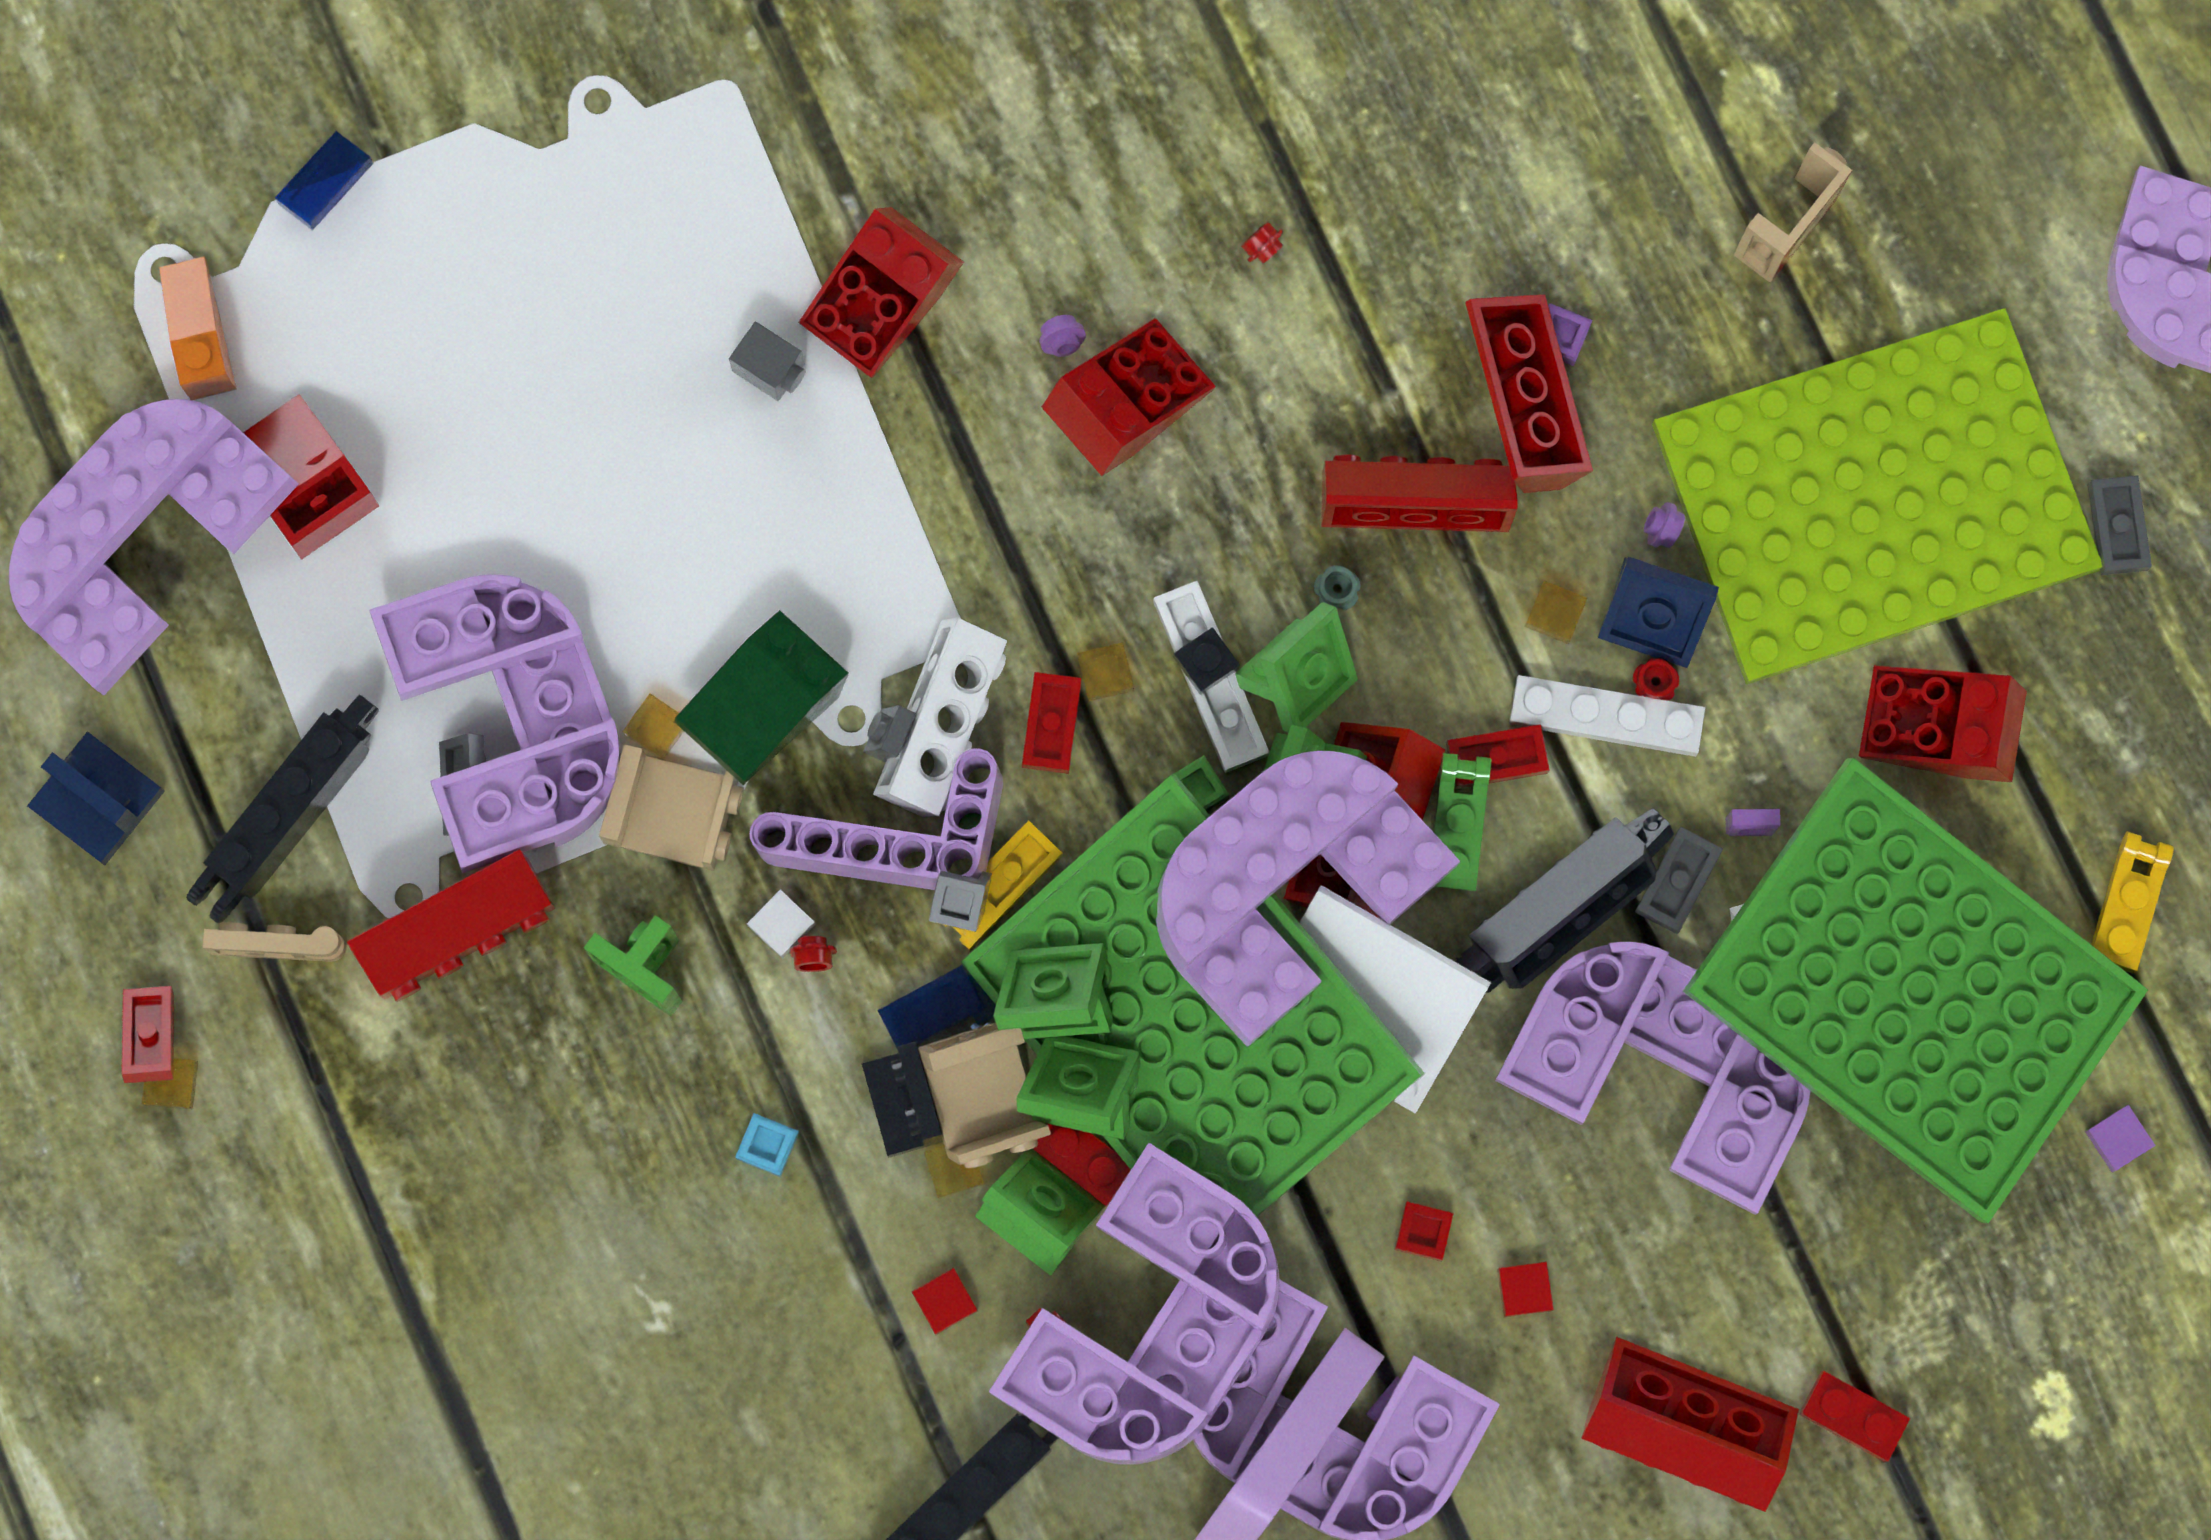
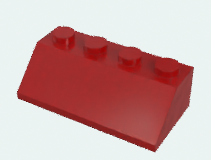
M1545 294L1473 298L1466 301V308L1513 481L1523 493L1562 490L1593 471Z
M1337 455L1333 457V461H1325L1323 466L1321 527L1509 532L1518 509L1516 483L1513 481L1510 467L1502 466V461L1498 459H1478L1474 461V465L1455 464L1454 459L1447 457L1430 458L1427 460V463H1408V458L1402 456L1382 457L1380 462H1361V457L1356 455Z
M1341 722L1334 745L1360 750L1367 756L1366 761L1390 775L1398 783L1395 792L1423 821L1445 749L1411 729ZM1321 854L1289 880L1283 898L1290 903L1308 908L1322 885L1378 917Z
M519 849L346 942L378 995L385 1000L393 996L395 1002H398L418 992L421 989L418 982L436 973L438 979H441L461 969L464 966L461 959L478 950L480 955L484 956L499 949L507 943L504 936L521 927L522 931L527 933L549 921L546 913L554 910L555 907L529 858Z
M1616 1337L1591 1402L1581 1439L1641 1462L1648 1467L1656 1468L1684 1479L1693 1485L1704 1487L1734 1499L1741 1504L1766 1512L1787 1470L1799 1409Z

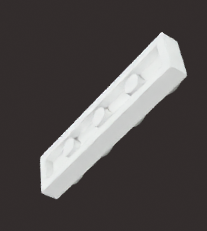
M1198 581L1154 597V605L1174 653L1212 627L1221 638ZM1183 672L1225 773L1269 756L1270 752L1245 692L1239 688L1235 676L1236 672L1202 695L1198 693Z
M1518 675L1509 725L1527 727L1541 724L1544 731L1696 757L1699 752L1705 707Z

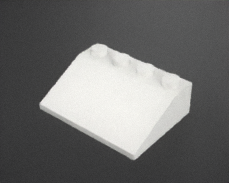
M1321 885L1300 924L1425 1073L1394 1100V1102L1416 1114L1491 982Z

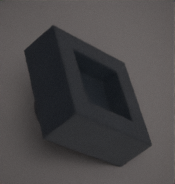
M1213 627L1173 654V658L1200 695L1240 668V664Z

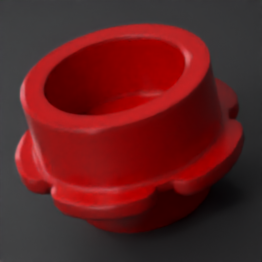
M1268 221L1255 231L1241 245L1249 255L1247 261L1252 262L1256 258L1262 264L1268 261L1283 247V244L1278 240L1283 234V230L1277 231Z
M1660 658L1649 659L1645 665L1640 664L1635 669L1632 678L1636 684L1635 693L1637 696L1670 701L1674 697V689L1679 686L1680 681L1676 669ZM1652 678H1658L1660 684L1658 686L1653 685L1651 682Z
M805 936L798 939V945L792 947L789 953L794 958L795 970L801 972H820L833 967L832 955L837 953V949L833 945L827 946L826 937Z

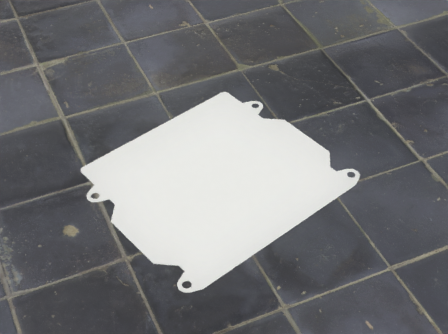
M599 75L586 77L572 90L568 102V139L538 149L475 123L271 202L239 267L214 277L210 275L237 389L192 401L212 407L244 432L300 394L379 504V507L302 560L271 516L263 522L235 554L229 550L228 552L301 740L323 712L328 716L336 708L344 712L359 694L379 709L377 715L366 728L371 737L365 744L370 749L365 760L329 803L327 808L359 890L387 918H391L404 911L395 903V893L403 884L411 883L417 885L423 894L422 901L438 893L440 857L454 852L450 837L443 835L442 815L430 783L431 780L440 778L439 742L467 733L481 734L484 736L486 762L520 751L492 671L401 701L371 618L370 609L461 579L479 575L498 574L521 578L522 583L533 586L543 592L547 590L567 607L582 632L585 647L609 712L616 725L620 757L625 744L643 749L645 755L721 775H725L726 769L674 722V719L747 638L779 610L849 672L839 698L813 721L829 739L842 746H858L868 741L867 733L875 715L881 711V680L924 663L941 621L960 618L856 367L798 323L822 288V285L741 91L732 81L724 79L714 81L645 108L621 83L614 79ZM592 89H604L609 93L611 105L604 113L593 114L586 109L584 98ZM158 244L152 246L139 258L135 270L134 310L169 399L190 400L179 383L169 339L161 282L156 281L152 277L151 266L155 260L161 257L172 258L176 263L194 258L186 250L175 244ZM755 321L800 349L803 354L805 364L802 368L806 372L802 381L792 393L785 391L779 401L732 372L729 357ZM850 705L861 708L866 718L862 729L853 733L841 729L837 720L841 709ZM738 781L737 786L744 787L745 790L748 781L744 785ZM606 809L589 829L573 840L558 847H555L553 842L538 847L536 852L532 850L523 852L529 858L536 873L606 846L607 844H603L599 837Z

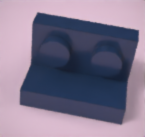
M1629 556L1628 558L1625 557L1598 638L1688 668L1715 603L1719 587Z
M87 731L64 760L52 752L41 765V768L51 777L27 807L103 865H106L165 790Z

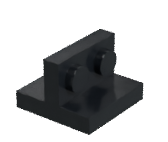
M916 1042L897 1046V1054L862 1063L888 1158L943 1142Z

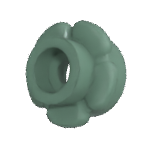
M1338 565L1328 567L1323 575L1321 574L1316 578L1314 583V592L1320 597L1319 603L1324 602L1342 610H1348L1356 604L1358 600L1357 591L1361 588L1357 575ZM1335 585L1341 586L1342 591L1340 593L1333 591Z

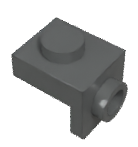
M900 705L881 709L869 726L867 733L869 739L863 752L885 763L888 758L898 757L916 713Z

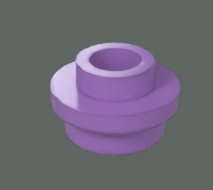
M1060 315L1049 319L1042 325L1040 330L1042 335L1039 342L1043 352L1057 357H1065L1079 349L1086 338V332L1083 325L1078 323L1075 317Z
M1666 502L1661 508L1654 507L1648 515L1644 525V532L1648 534L1647 542L1649 545L1655 548L1660 545L1670 548L1676 542L1683 528L1685 515L1677 511L1675 504Z

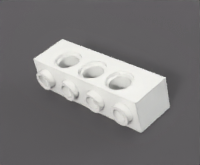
M960 618L941 621L907 707L908 710L915 712L916 715L898 757L887 759L873 795L921 817L939 816L941 811L946 810L956 761L963 752L972 748V742L969 741L974 725L983 719L987 711L989 699L986 698L990 684L992 680L994 681L999 677L1004 668L1006 656L1003 654L1007 640ZM959 664L964 666L968 673V682L964 688L959 686L955 679V670ZM941 708H945L951 716V725L946 732L938 724V713ZM925 751L929 752L934 760V768L929 776L923 772L920 765L921 757Z

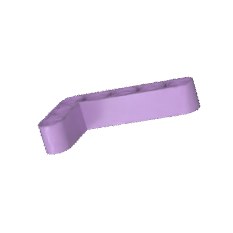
M976 748L963 752L958 757L954 767L941 836L778 812H766L753 821L750 828V840L760 857L767 864L935 890L940 871L950 872L951 865L959 859L967 858L972 860L970 870L963 874V876L979 879L982 872H986L1003 789V777L994 757L988 751ZM978 768L990 770L989 777L984 782L979 784L968 782V777L973 770ZM969 813L981 815V820L976 827L972 829L959 828V822L965 815ZM775 831L785 832V838L780 845L770 848L764 846V842L770 833ZM821 838L832 839V844L825 853H811V847L816 840ZM866 845L879 846L877 855L869 861L857 860V854L862 847ZM919 851L925 853V859L920 866L916 868L903 867V862L910 853Z
M1344 1328L1195 1540H1257L1385 1356Z

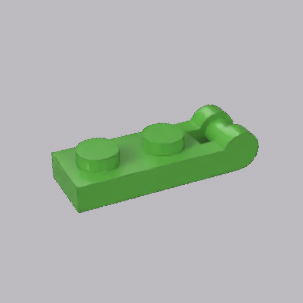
M1443 753L1433 832L1460 860V863L1437 883L1435 887L1476 891L1491 758L1476 757V761L1458 759V754ZM1455 779L1473 780L1472 793L1454 791Z

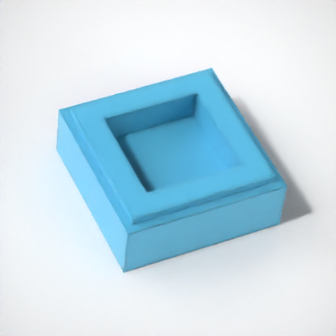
M753 1113L735 1158L781 1177L799 1131Z

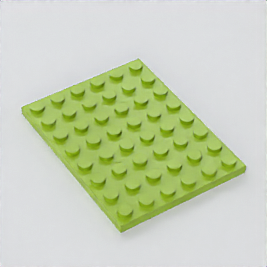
M2006 308L1654 419L1652 423L1709 584L1719 587L1715 601L1746 685L2100 571L2102 568L2101 558Z

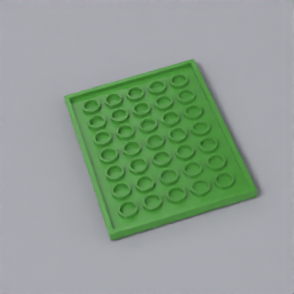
M1847 758L1683 990L1686 995L1981 1223H1989L2148 991L2137 980L1855 758Z
M1170 775L964 958L961 963L991 1000L997 1004L1011 950L1103 943L1108 958L1102 986L1113 1017L1111 1031L1109 1033L1070 1035L1067 1037L1140 1052L1141 1066L1129 1090V1130L1124 1140L1104 1136L1105 1139L1130 1169L1133 1168L1147 1144H1152L1231 1193L1258 1217L1425 1073L1275 893L1260 904L1256 910L1322 981L1314 991L1249 1047L1239 1039L1179 973L1167 956L1158 933L1156 923L1158 917L1157 891L1162 875L1177 847L1210 815L1176 775ZM1046 1037L1024 1040L1037 1055Z

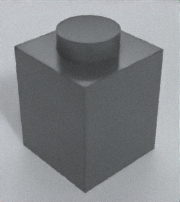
M756 321L729 357L732 372L777 401L781 399L785 391L792 393L798 387L806 372L802 368L805 364L802 351Z

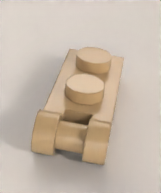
M220 922L218 930L204 929L202 948L211 955L333 962L341 959L345 954L346 942L334 929L327 926L315 929L311 935L296 934L295 927L286 925H267L266 932L248 931L247 924Z

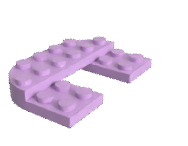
M2139 166L2133 179L2108 265L2107 286L2113 311L2117 310L2122 322L2129 332L2126 335L2139 349L2151 358L2172 368H2175L2180 363L2211 373V273L2206 272L2211 257V188Z
M168 399L135 409L130 413L124 414L91 446L41 500L21 525L12 550L9 566L10 592L16 610L29 628L38 633L95 690L105 695L169 626L164 619L105 564L109 557L168 494L222 545L235 554L299 483L226 417L206 404L187 399Z
M498 574L479 575L461 579L369 610L401 701L492 671L520 751L430 781L462 873L494 863L519 849L522 852H526L553 842L555 847H558L581 835L598 820L607 807L618 772L620 761L618 734L614 719L611 717L585 647L578 623L567 607L556 596L547 590L543 592L533 586L522 583L521 578Z
M1312 751L1296 754L1273 764L1196 827L1181 842L1160 880L1157 891L1158 917L1156 923L1160 940L1167 956L1186 981L1247 1047L1314 991L1322 981L1256 910L1260 904L1321 854L1377 916L1386 923L1391 924L1460 863V860L1395 792L1398 783L1379 767L1359 757L1334 751Z
M1613 942L1585 952L1582 951L1566 961L1553 973L1538 994L1495 1081L1582 1125L1623 1044L1625 1043L1709 1086L1668 1170L1755 1215L1758 1214L1803 1123L1809 1104L1810 1090L1686 995L1683 990L1697 970L1668 956L1669 952L1643 943Z
M1148 1143L1096 1224L1097 1228L1179 1279L1178 1284L1134 1353L1126 1362L1042 1308L989 1390V1393L1073 1446L1081 1453L1100 1461L1124 1465L1152 1462L1171 1455L1185 1447L1205 1428L1267 1331L1275 1313L1279 1295V1269L1276 1255L1265 1229L1254 1213L1231 1193Z
M1280 1279L1276 1310L1267 1331L1211 1420L1193 1439L1195 1446L1205 1460L1221 1475L1234 1483L1239 1479L1293 1402L1280 1393L1328 1308L1326 1305ZM1413 1356L1367 1441L1363 1442L1336 1427L1280 1509L1314 1529L1340 1540H1390L1409 1533L1432 1518L1446 1503L1500 1404Z

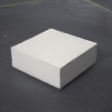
M779 890L747 925L783 959L790 949L798 943V939L804 937L815 926V922L783 891Z

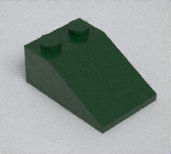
M779 610L747 638L675 717L674 722L744 785L839 698L849 672Z

